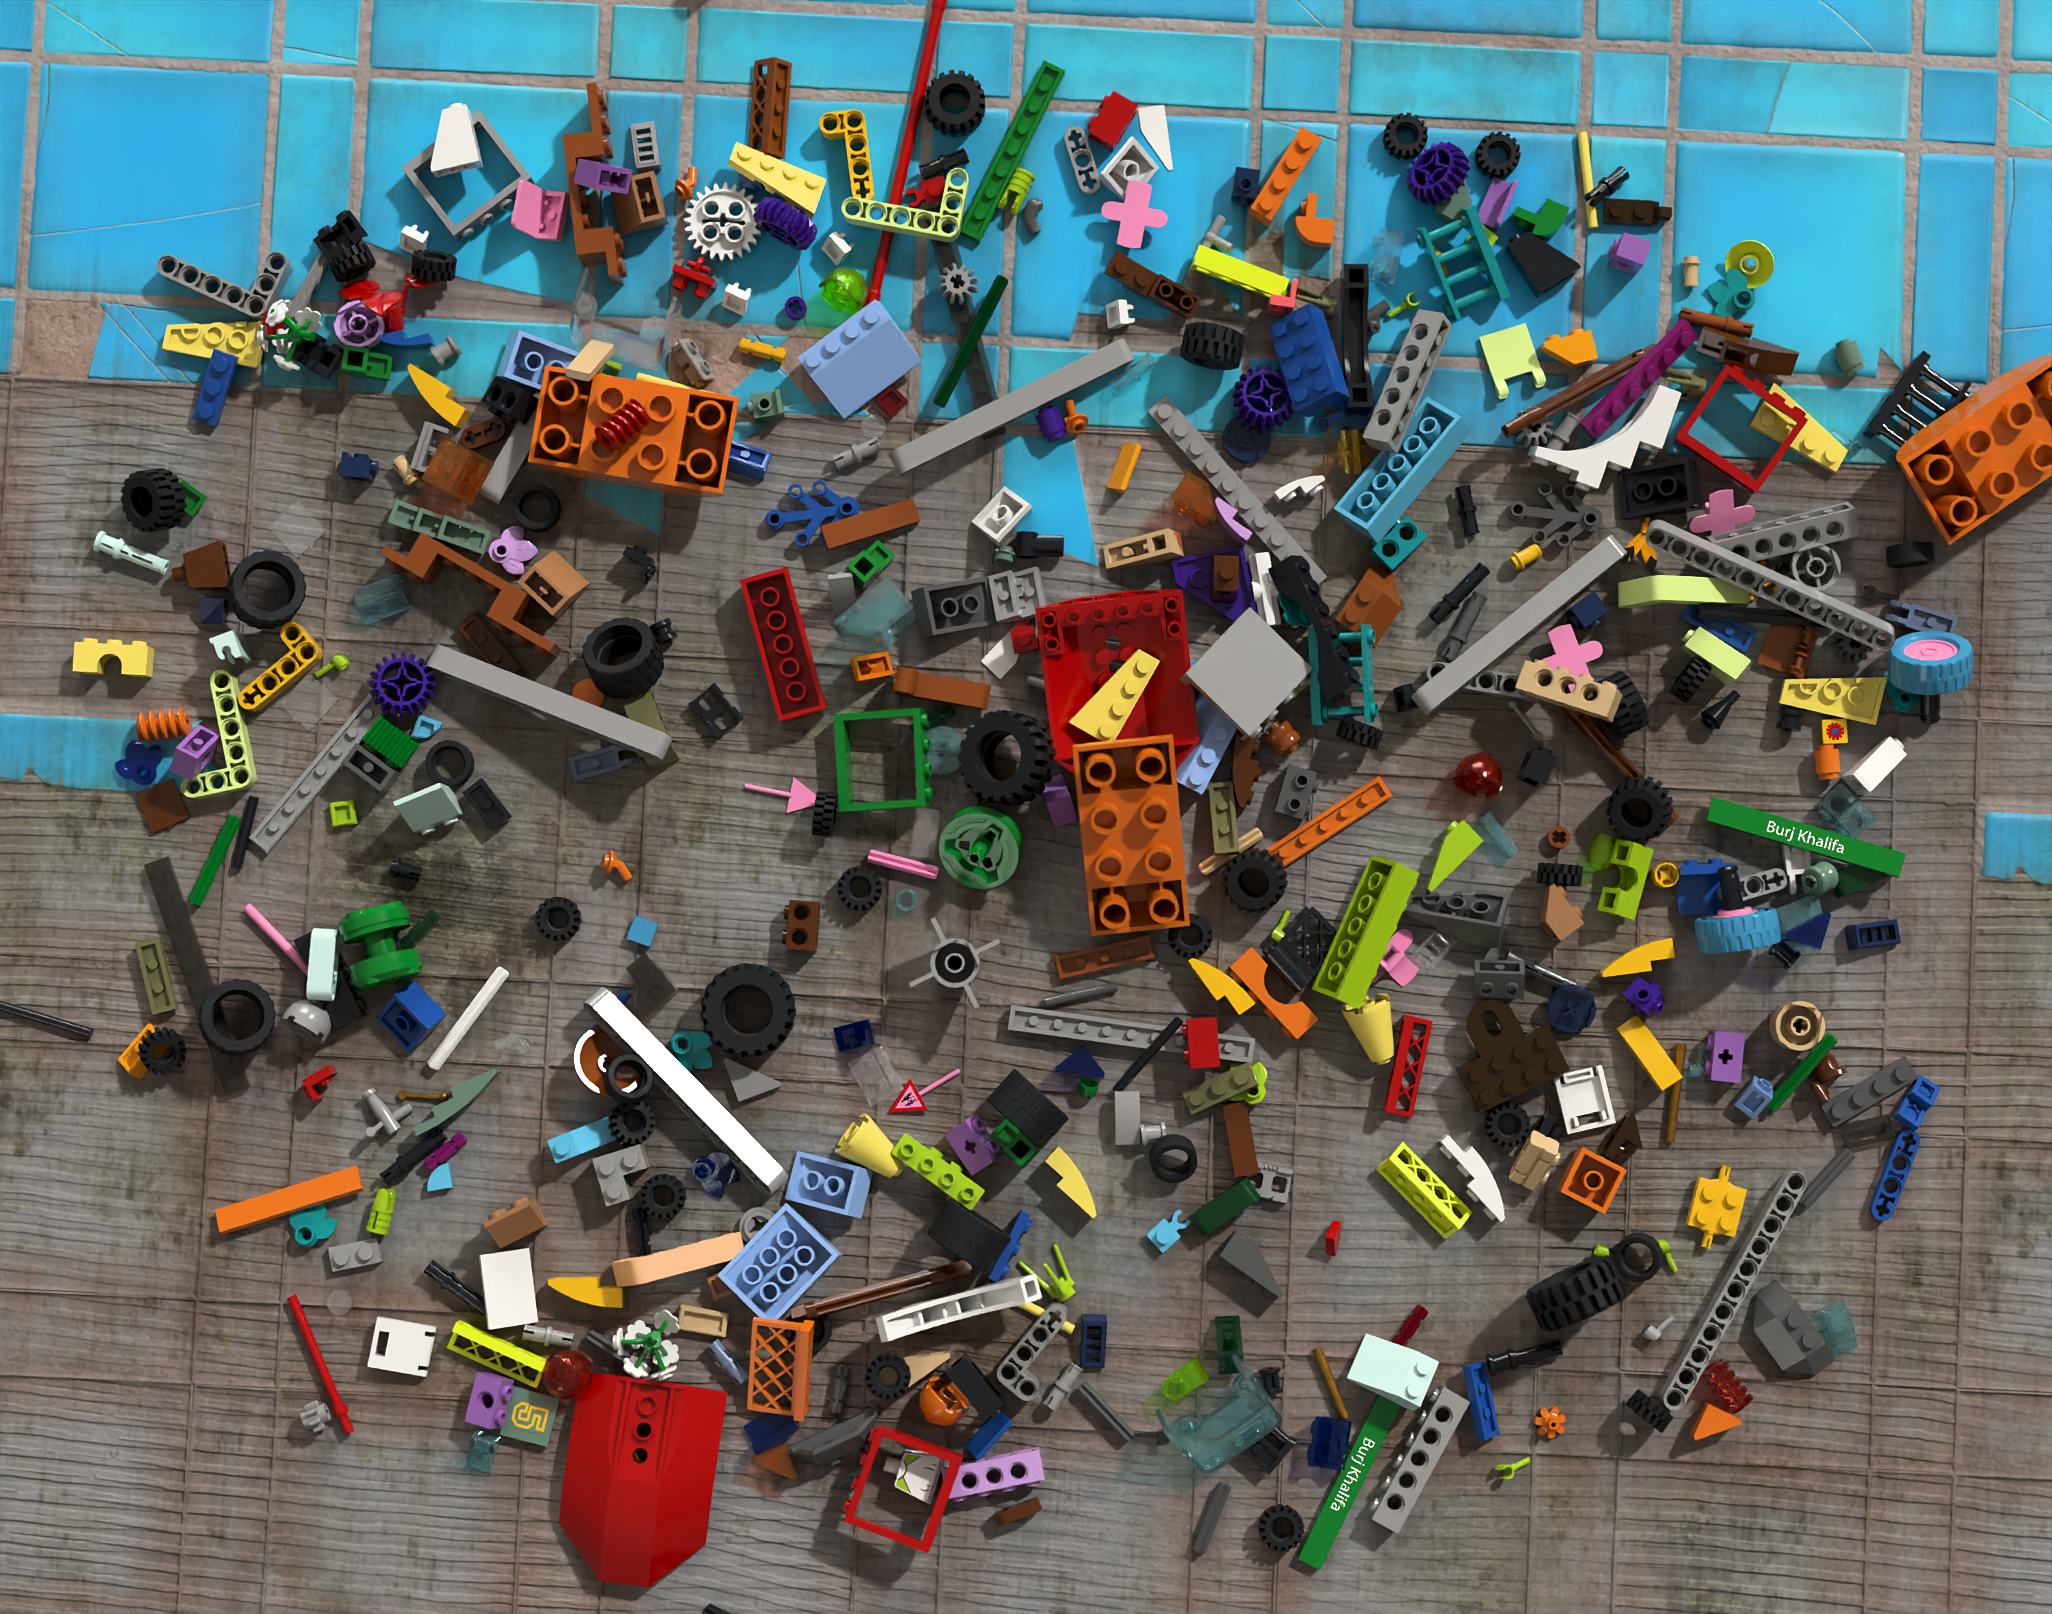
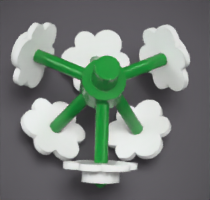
M281 299L270 307L266 323L273 327L276 323L282 322L289 329H278L275 335H267L266 325H261V331H257L256 340L265 352H268V340H271L272 344L277 347L276 350L279 354L285 353L287 355L286 357L281 355L273 356L275 361L278 362L277 366L282 370H299L300 367L290 359L298 343H304L306 340H315L316 329L318 330L322 327L320 322L321 314L317 311H311L310 308H304L303 311L296 312L295 319L298 321L296 324L287 315L292 304L291 301Z
M662 1310L654 1315V1326L658 1329L657 1331L651 1332L649 1327H645L643 1321L637 1320L634 1325L630 1324L627 1326L628 1333L625 1334L624 1338L623 1329L619 1328L617 1335H613L612 1341L613 1349L618 1350V1356L623 1355V1345H631L634 1349H638L640 1346L644 1348L639 1358L631 1356L623 1360L625 1364L623 1368L628 1374L636 1378H640V1376L647 1377L649 1371L646 1369L647 1364L643 1360L648 1352H654L652 1360L654 1364L659 1365L660 1371L652 1374L650 1378L658 1377L659 1381L663 1379L668 1380V1377L673 1375L672 1371L676 1370L677 1366L669 1367L670 1363L675 1364L679 1360L677 1353L679 1347L676 1344L672 1345L669 1340L662 1342L661 1334L664 1332L669 1335L671 1332L677 1333L679 1331L677 1317L673 1316L668 1310Z

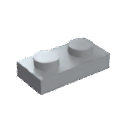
M378 1237L328 1247L332 1272L383 1262Z

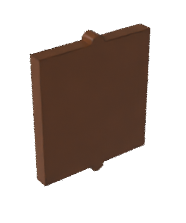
M174 778L158 785L153 784L151 788L136 794L152 833L167 827L173 828L174 824L191 818Z

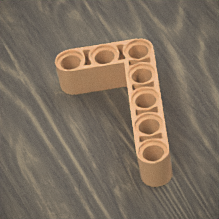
M739 1231L646 1256L618 1260L611 1264L617 1287L633 1286L732 1260L744 1248L741 1232Z

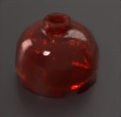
M1479 752L1478 754L1468 755L1458 763L1453 776V780H1455L1454 785L1462 792L1472 796H1477V792L1485 793L1484 798L1495 797L1500 794L1502 788V767L1488 753Z
M560 1350L553 1353L545 1361L542 1369L541 1378L545 1389L549 1394L559 1399L571 1400L581 1397L589 1389L593 1375H590L591 1363L584 1354L576 1350Z

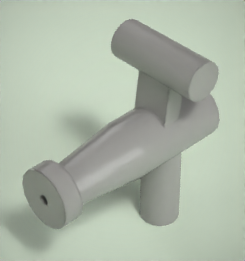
M374 1088L361 1095L364 1100L367 1099L374 1115L379 1121L375 1127H368L366 1129L367 1136L370 1139H376L378 1136L377 1132L382 1128L385 1129L389 1136L399 1131L402 1127L398 1121L414 1110L409 1102L391 1113L388 1107L375 1094L376 1090Z

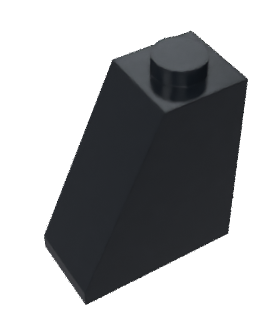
M1530 232L1524 235L1518 233L1508 240L1509 244L1505 249L1536 298L1573 276L1581 268L1578 262Z

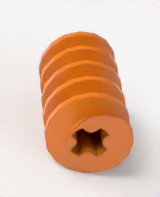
M182 707L178 708L177 715L174 714L172 708H169L168 716H165L163 710L160 709L158 717H155L154 712L151 710L149 711L148 718L145 717L143 712H140L139 719H137V735L140 743L144 739L147 742H152L154 738L157 741H161L164 737L171 740L173 736L179 739L183 737V734L187 737L192 732L190 716L184 713Z

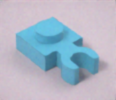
M1180 1209L1173 1213L1172 1220L1169 1223L1163 1218L1146 1234L1162 1253L1181 1237L1177 1230L1188 1227L1191 1222L1189 1219L1184 1223L1177 1221L1178 1215L1182 1213Z

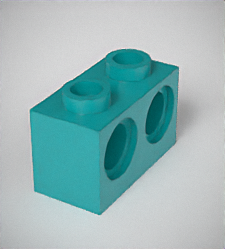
M1407 515L1403 520L1399 518L1391 527V531L1378 544L1374 541L1371 543L1374 547L1370 553L1388 572H1392L1428 536ZM1406 528L1410 530L1412 538L1410 540L1402 539L1399 534L1401 529ZM1390 545L1394 549V555L1391 557L1385 556L1382 553V547Z

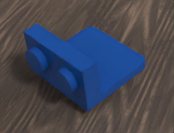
M1708 859V864H1698V860H1683V865L1676 866L1679 872V879L1676 883L1678 913L1680 915L1718 914V911L1724 910L1723 903L1717 896V889L1720 886V872H1718L1719 867L1730 866V863H1723V859Z

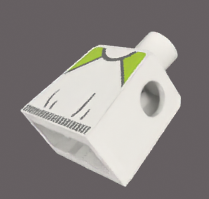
M905 1450L902 1460L887 1456L883 1471L897 1475L894 1485L896 1488L930 1504L944 1459L923 1451Z

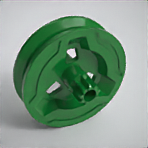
M970 806L956 813L943 830L939 842V854L945 869L955 880L968 887L989 889L1003 884L1012 876L1022 858L1023 839L1015 822L1004 812L989 806ZM960 841H969V849L960 846ZM990 857L992 865L987 866L983 861L984 858Z

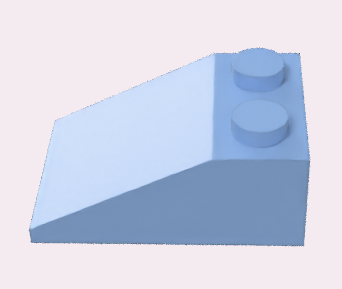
M511 330L496 376L541 391L545 365L567 368L579 352L521 330Z
M797 1151L785 1199L847 1216L862 1218L873 1171Z

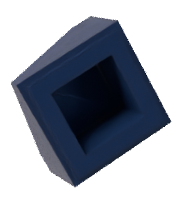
M200 597L201 623L226 625L228 600Z

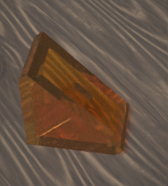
M787 1440L755 1453L750 1461L795 1481L800 1474L793 1455L789 1454L787 1450L789 1446Z

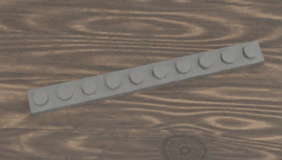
M1166 395L1148 410L1147 413L1223 499L1230 506L1238 510V516L1279 562L1291 555L1303 556L1310 565L1309 571L1313 580L1318 585L1327 578L1323 571Z
M1011 1005L1008 1030L1146 1049L1167 1027ZM1182 1028L1177 1029L1161 1047L1160 1051L1184 1054V1049H1188L1187 1039L1182 1037ZM1218 1034L1220 1059L1252 1063L1255 1045L1254 1038Z

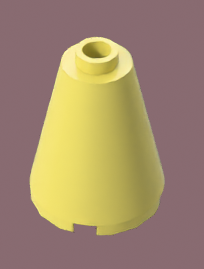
M1377 993V998L1369 999L1366 996L1360 1009L1345 1005V1009L1341 1010L1371 1062H1377L1378 1065L1390 1062L1391 1057L1395 1054L1390 998L1386 993Z
M866 1113L859 1116L861 1121L858 1124L853 1122L837 1144L841 1148L835 1149V1152L839 1156L885 1177L891 1178L893 1175L897 1177L905 1167L903 1161L892 1154L893 1144L871 1117Z

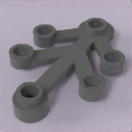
M1542 481L1537 486V493L1544 497L1553 509L1529 507L1524 502L1515 500L1508 505L1506 510L1507 516L1513 521H1519L1524 516L1552 520L1542 529H1537L1532 533L1531 540L1537 545L1544 543L1551 533L1566 522L1577 524L1569 531L1561 532L1556 536V545L1561 548L1567 547L1571 540L1583 530L1592 532L1597 530L1602 524L1600 511L1594 507H1586L1577 495L1576 487L1572 484L1565 485L1561 490V495L1572 503L1577 512H1569L1552 491V484L1548 481ZM1541 485L1548 486V493H1543L1541 491ZM1566 488H1571L1573 490L1572 496H1567L1565 494ZM1514 506H1520L1522 512L1516 514L1513 511ZM1592 515L1595 519L1594 523L1587 522L1586 516ZM1536 533H1541L1543 535L1542 541H1537L1535 539ZM1560 536H1565L1567 538L1566 544L1560 543Z

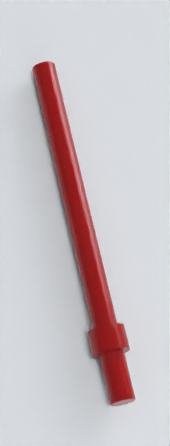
M296 1294L290 1296L287 1300L333 1405V1408H331L335 1417H338L345 1435L353 1432L354 1428L347 1414L349 1412L345 1402L342 1403Z

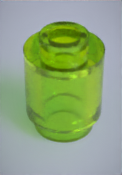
M1596 833L1595 838H1592L1586 862L1590 863V868L1598 871L1610 868L1615 838Z

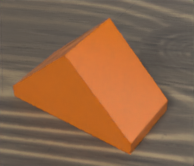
M888 651L849 659L858 686L894 675Z
M1704 1401L1689 1431V1435L1696 1441L1742 1425V1422L1739 1418Z

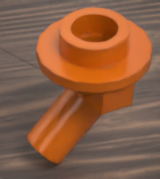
M696 167L688 168L687 180H675L674 190L679 198L687 201L692 199L693 188L697 182L698 169Z
M1073 399L1064 401L1068 416L1064 418L1066 430L1072 434L1082 432L1088 424L1087 416L1084 413L1077 414Z
M612 850L603 855L601 868L604 869L605 874L608 875L616 869L624 882L632 877L625 864L616 857Z

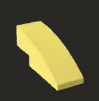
M1057 1146L1045 1159V1162L1062 1176L1057 1186L1094 1219L1097 1215L1094 1202L1083 1176L1070 1157Z

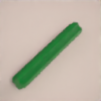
M228 815L188 899L190 903L197 906L202 905L241 823L240 818Z
M1831 1033L1825 1034L1820 1042L1773 1093L1772 1100L1766 1106L1769 1110L1776 1112L1836 1045L1838 1040Z

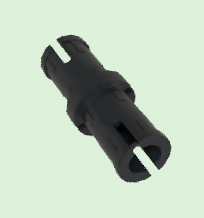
M962 148L945 156L942 154L938 156V159L929 163L919 165V170L925 181L938 174H948L950 170L968 164L969 159L965 149Z
M1619 166L1608 177H1603L1595 188L1585 194L1586 202L1594 196L1595 199L1589 205L1596 207L1606 196L1614 194L1616 188L1629 179L1628 171L1620 177L1619 175L1626 169Z
M1471 485L1456 487L1455 491L1459 504L1457 512L1458 515H1461L1464 536L1478 534L1480 531L1475 514L1477 506H1474Z

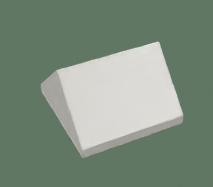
M1131 136L1100 173V182L1125 201L1128 181L1147 183L1159 169V166L1138 141Z
M1004 486L971 522L999 547L1032 513V506Z

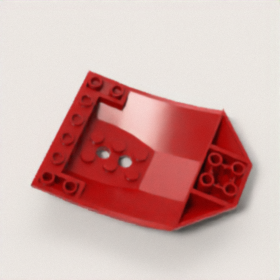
M1130 590L1082 596L1036 607L1035 613L1049 728L1053 739L1052 747L1056 750V756H1053V759L1074 774L1072 745L1102 742L1070 724L1069 720L1115 674L1109 670V663L1113 660H1119L1124 664L1137 649H1140L1160 662L1116 740L1172 734L1177 770L1200 742L1193 685L1189 683L1186 686L1179 680L1191 667L1183 590ZM1110 636H1116L1119 638L1120 643L1115 648H1109L1106 645V640Z
M580 1373L564 1473L559 1525L599 1581L650 1588L706 1545L728 1392L627 1376ZM647 1423L651 1427L650 1435L645 1438L640 1437L637 1433L639 1425ZM639 1448L645 1449L648 1454L646 1461L643 1463H637L633 1459V1453Z

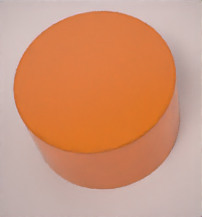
M592 679L578 682L572 693V697L600 708L604 706L607 697L597 689Z

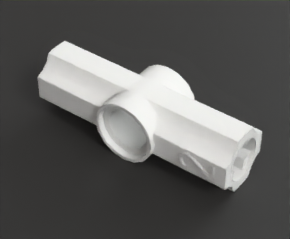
M1269 552L1249 555L1248 562L1252 577L1251 586L1258 615L1270 627L1281 625L1277 601L1279 599L1278 591L1268 571L1271 567Z

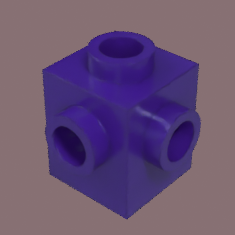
M1639 976L1623 994L1626 1001L1631 1005L1630 1009L1639 1017H1642L1644 1014L1649 1019L1662 1011L1666 1001L1661 993L1663 990L1652 981L1648 984Z

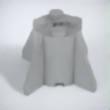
M936 918L930 919L941 943L935 947L931 955L930 967L932 972L910 982L911 988L935 977L939 983L947 987H964L974 1008H978V1002L969 984L976 979L980 972L981 961L979 955L1000 944L999 939L975 949L972 944L963 939L951 938L947 940ZM953 957L957 960H962L958 970L949 966L952 963L951 958Z

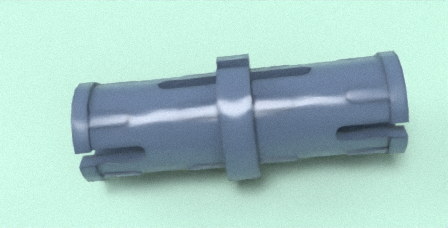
M716 1339L706 1348L720 1365L719 1369L721 1371L724 1370L737 1387L749 1378V1375L735 1360L736 1356L734 1354L731 1355L719 1339Z

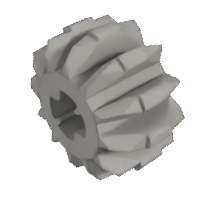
M952 263V271L945 267L943 272L946 276H938V281L942 284H939L937 289L938 291H944L941 295L943 300L951 296L950 304L952 305L956 299H959L960 305H964V297L971 301L973 297L970 292H978V288L974 286V284L978 283V278L972 277L974 274L973 269L965 272L966 264H962L959 270L956 264ZM956 280H961L963 287L959 285V289L954 288V283L952 282L957 283Z
M1519 411L1517 416L1523 415V411ZM1544 420L1534 425L1537 426L1534 432L1532 429L1525 428L1518 432L1519 436L1515 441L1518 443L1522 439L1525 440L1523 444L1525 448L1529 446L1530 442L1532 446H1539V442L1545 444L1547 442L1545 436H1551L1553 433L1550 429H1547L1553 425V422Z

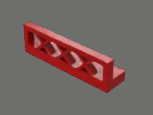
M1403 1015L1383 1107L1384 1112L1407 1117L1413 1116L1433 1021ZM1414 1022L1426 1025L1424 1035L1417 1040L1412 1035ZM1421 1040H1423L1422 1046H1421V1048H1420V1046L1418 1045V1042H1420ZM1415 1045L1420 1052V1056L1417 1061L1410 1064L1407 1060L1408 1049ZM1416 1064H1418V1065H1417V1070H1416V1072H1415L1414 1069H1413V1066H1415ZM1410 1069L1415 1077L1414 1083L1405 1088L1402 1084L1403 1073ZM1413 1088L1410 1096L1407 1091ZM1404 1093L1410 1101L1408 1111L1396 1109L1398 1097Z

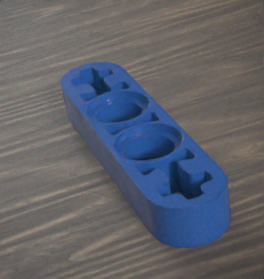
M1902 1129L1895 1136L1869 1204V1213L1877 1220H1888L1894 1213L1920 1145V1136L1915 1131ZM1911 1134L1910 1139L1913 1140V1143L1907 1144L1905 1151L1910 1152L1909 1155L1897 1152L1898 1148L1903 1149L1905 1146L1902 1137ZM1897 1156H1901L1905 1160V1166L1901 1170H1896L1892 1164L1893 1159ZM1888 1179H1892L1896 1183V1189L1892 1193H1887L1883 1187ZM1880 1194L1891 1197V1202L1885 1200L1884 1208L1887 1209L1886 1213H1881L1879 1216V1211L1875 1208L1883 1203L1884 1199L1879 1198Z

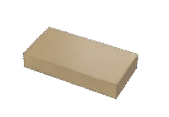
M681 1304L677 1324L679 1325V1330L725 1338L730 1312Z

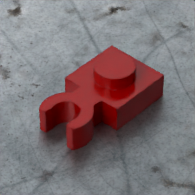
M942 175L920 182L921 190L912 188L905 191L906 197L911 195L917 197L915 202L909 203L910 208H918L921 202L926 201L927 207L942 203L945 180Z
M1028 619L1012 621L1016 625V628L1010 629L1014 654L1039 650L1034 625H1026Z

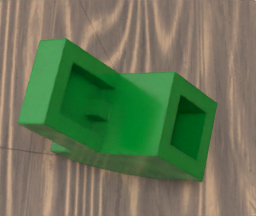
M1547 198L1539 215L1517 206L1510 221L1514 222L1517 228L1522 230L1530 229L1533 235L1541 240H1546L1559 230L1569 207Z
M351 345L344 346L342 373L364 379L368 377L390 381L392 355L369 352L370 348Z
M877 539L866 551L862 550L847 565L845 572H852L853 580L864 589L894 560L895 555Z
M1006 1118L991 1133V1137L1023 1169L1041 1151Z

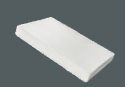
M529 1248L479 1255L488 1330L538 1322Z

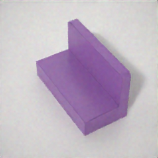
M1493 177L1478 212L1481 223L1486 228L1497 232L1519 181L1514 180L1511 184Z

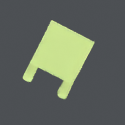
M1526 323L1479 337L1498 399H1505L1509 394L1504 380L1531 372L1536 388L1545 385L1546 378L1540 367Z

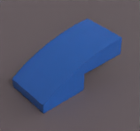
M400 330L384 334L380 339L385 346L401 350L429 349L431 346L435 347L433 338L429 333L408 338L407 334Z
M1921 1074L1918 1075V1078L1915 1079L1904 1096L1893 1118L1914 1132L1919 1128L1926 1111L1932 1107L1940 1088Z

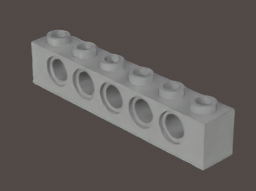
M1418 309L1415 318L1412 319L1406 339L1402 342L1401 350L1392 365L1389 378L1383 385L1379 401L1375 404L1372 417L1364 429L1363 439L1372 449L1397 454L1452 328V324L1444 313Z
M1844 502L1706 536V539L1731 552L1734 547L1740 546L1736 554L1757 563V561L1763 559L1775 560L1780 558L1781 555L1788 553L1795 554L1800 548L1810 543H1821L1824 546H1828V543L1836 541H1851L1853 537L1860 536L1856 508L1849 502ZM1834 522V527L1830 531H1826L1828 525ZM1811 528L1809 535L1803 537L1804 531ZM1787 534L1786 540L1779 543L1780 537ZM1764 540L1763 545L1755 549L1757 542ZM1724 561L1719 563V566L1729 568L1731 564Z
M1440 1385L1439 1389L1435 1388L1432 1391L1428 1400L1431 1402L1427 1411L1423 1410L1420 1413L1416 1422L1419 1426L1415 1433L1410 1432L1404 1444L1407 1448L1403 1455L1398 1454L1393 1463L1395 1470L1391 1477L1386 1476L1381 1485L1383 1491L1379 1499L1375 1497L1369 1507L1371 1512L1369 1516L1372 1520L1397 1534L1401 1530L1470 1403L1464 1397ZM1439 1408L1447 1409L1448 1414L1444 1420H1437L1435 1418V1413ZM1427 1430H1434L1436 1433L1435 1439L1431 1442L1423 1440V1435ZM1415 1452H1422L1424 1455L1423 1461L1419 1464L1411 1462V1457ZM1410 1474L1412 1476L1411 1483L1406 1486L1400 1485L1399 1478L1401 1475ZM1398 1496L1400 1498L1398 1506L1394 1508L1387 1506L1389 1497Z

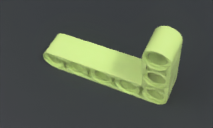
M954 168L948 172L940 213L849 197L842 203V214L844 219L853 225L943 242H953L959 237L969 190L968 174L961 168ZM956 177H961L965 181L961 186H954L951 183L952 180ZM950 201H958L960 206L955 210H951L947 207ZM856 206L860 210L856 215L851 216L847 214L848 208ZM874 211H881L884 214L879 220H874L870 216ZM899 215H904L908 218L902 225L894 222L895 218ZM921 220H929L931 222V226L927 229L920 228L918 224ZM946 224H952L955 230L947 234L942 231V228Z
M1655 575L1619 582L1618 608H1638L1659 603L1745 606L1750 605V592L1719 578Z
M224 670L215 671L211 675L210 685L227 768L198 774L192 781L185 778L181 784V790L185 796L194 799H203L249 789L257 781L244 710L238 702L240 693L238 681L235 675ZM223 676H227L229 683L226 687L221 688L219 681ZM231 699L233 701V709L226 712L224 704L227 700ZM236 723L238 725V732L231 736L229 734V727ZM241 747L243 755L240 759L236 760L233 756L234 750ZM242 771H246L248 779L245 783L241 784L238 776ZM222 776L224 784L221 788L217 789L214 781L217 777ZM198 781L200 789L197 793L193 794L190 790L191 784Z

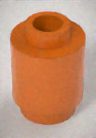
M1833 744L1819 745V750L1814 751L1815 773L1818 774V779H1838V772H1841L1839 749H1834Z

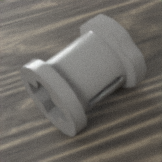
M451 335L447 336V340L438 346L430 347L431 352L441 366L445 365L444 362L452 356L462 354Z
M1165 1122L1152 1126L1140 1124L1143 1147L1147 1146L1148 1143H1155L1157 1139L1166 1135Z

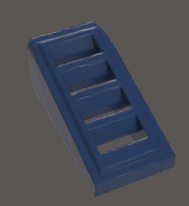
M1897 919L1849 925L1844 928L1849 951L1901 943ZM1885 926H1888L1890 940L1886 938ZM1875 927H1878V933H1879V939H1880V941L1877 940V934H1876V928H1875ZM1866 928L1868 929L1869 943H1867Z
M1082 1314L1080 1367H1105L1106 1315ZM1087 1334H1101L1100 1338L1087 1337ZM1086 1344L1100 1345V1348L1086 1347ZM1086 1354H1100V1358H1085Z

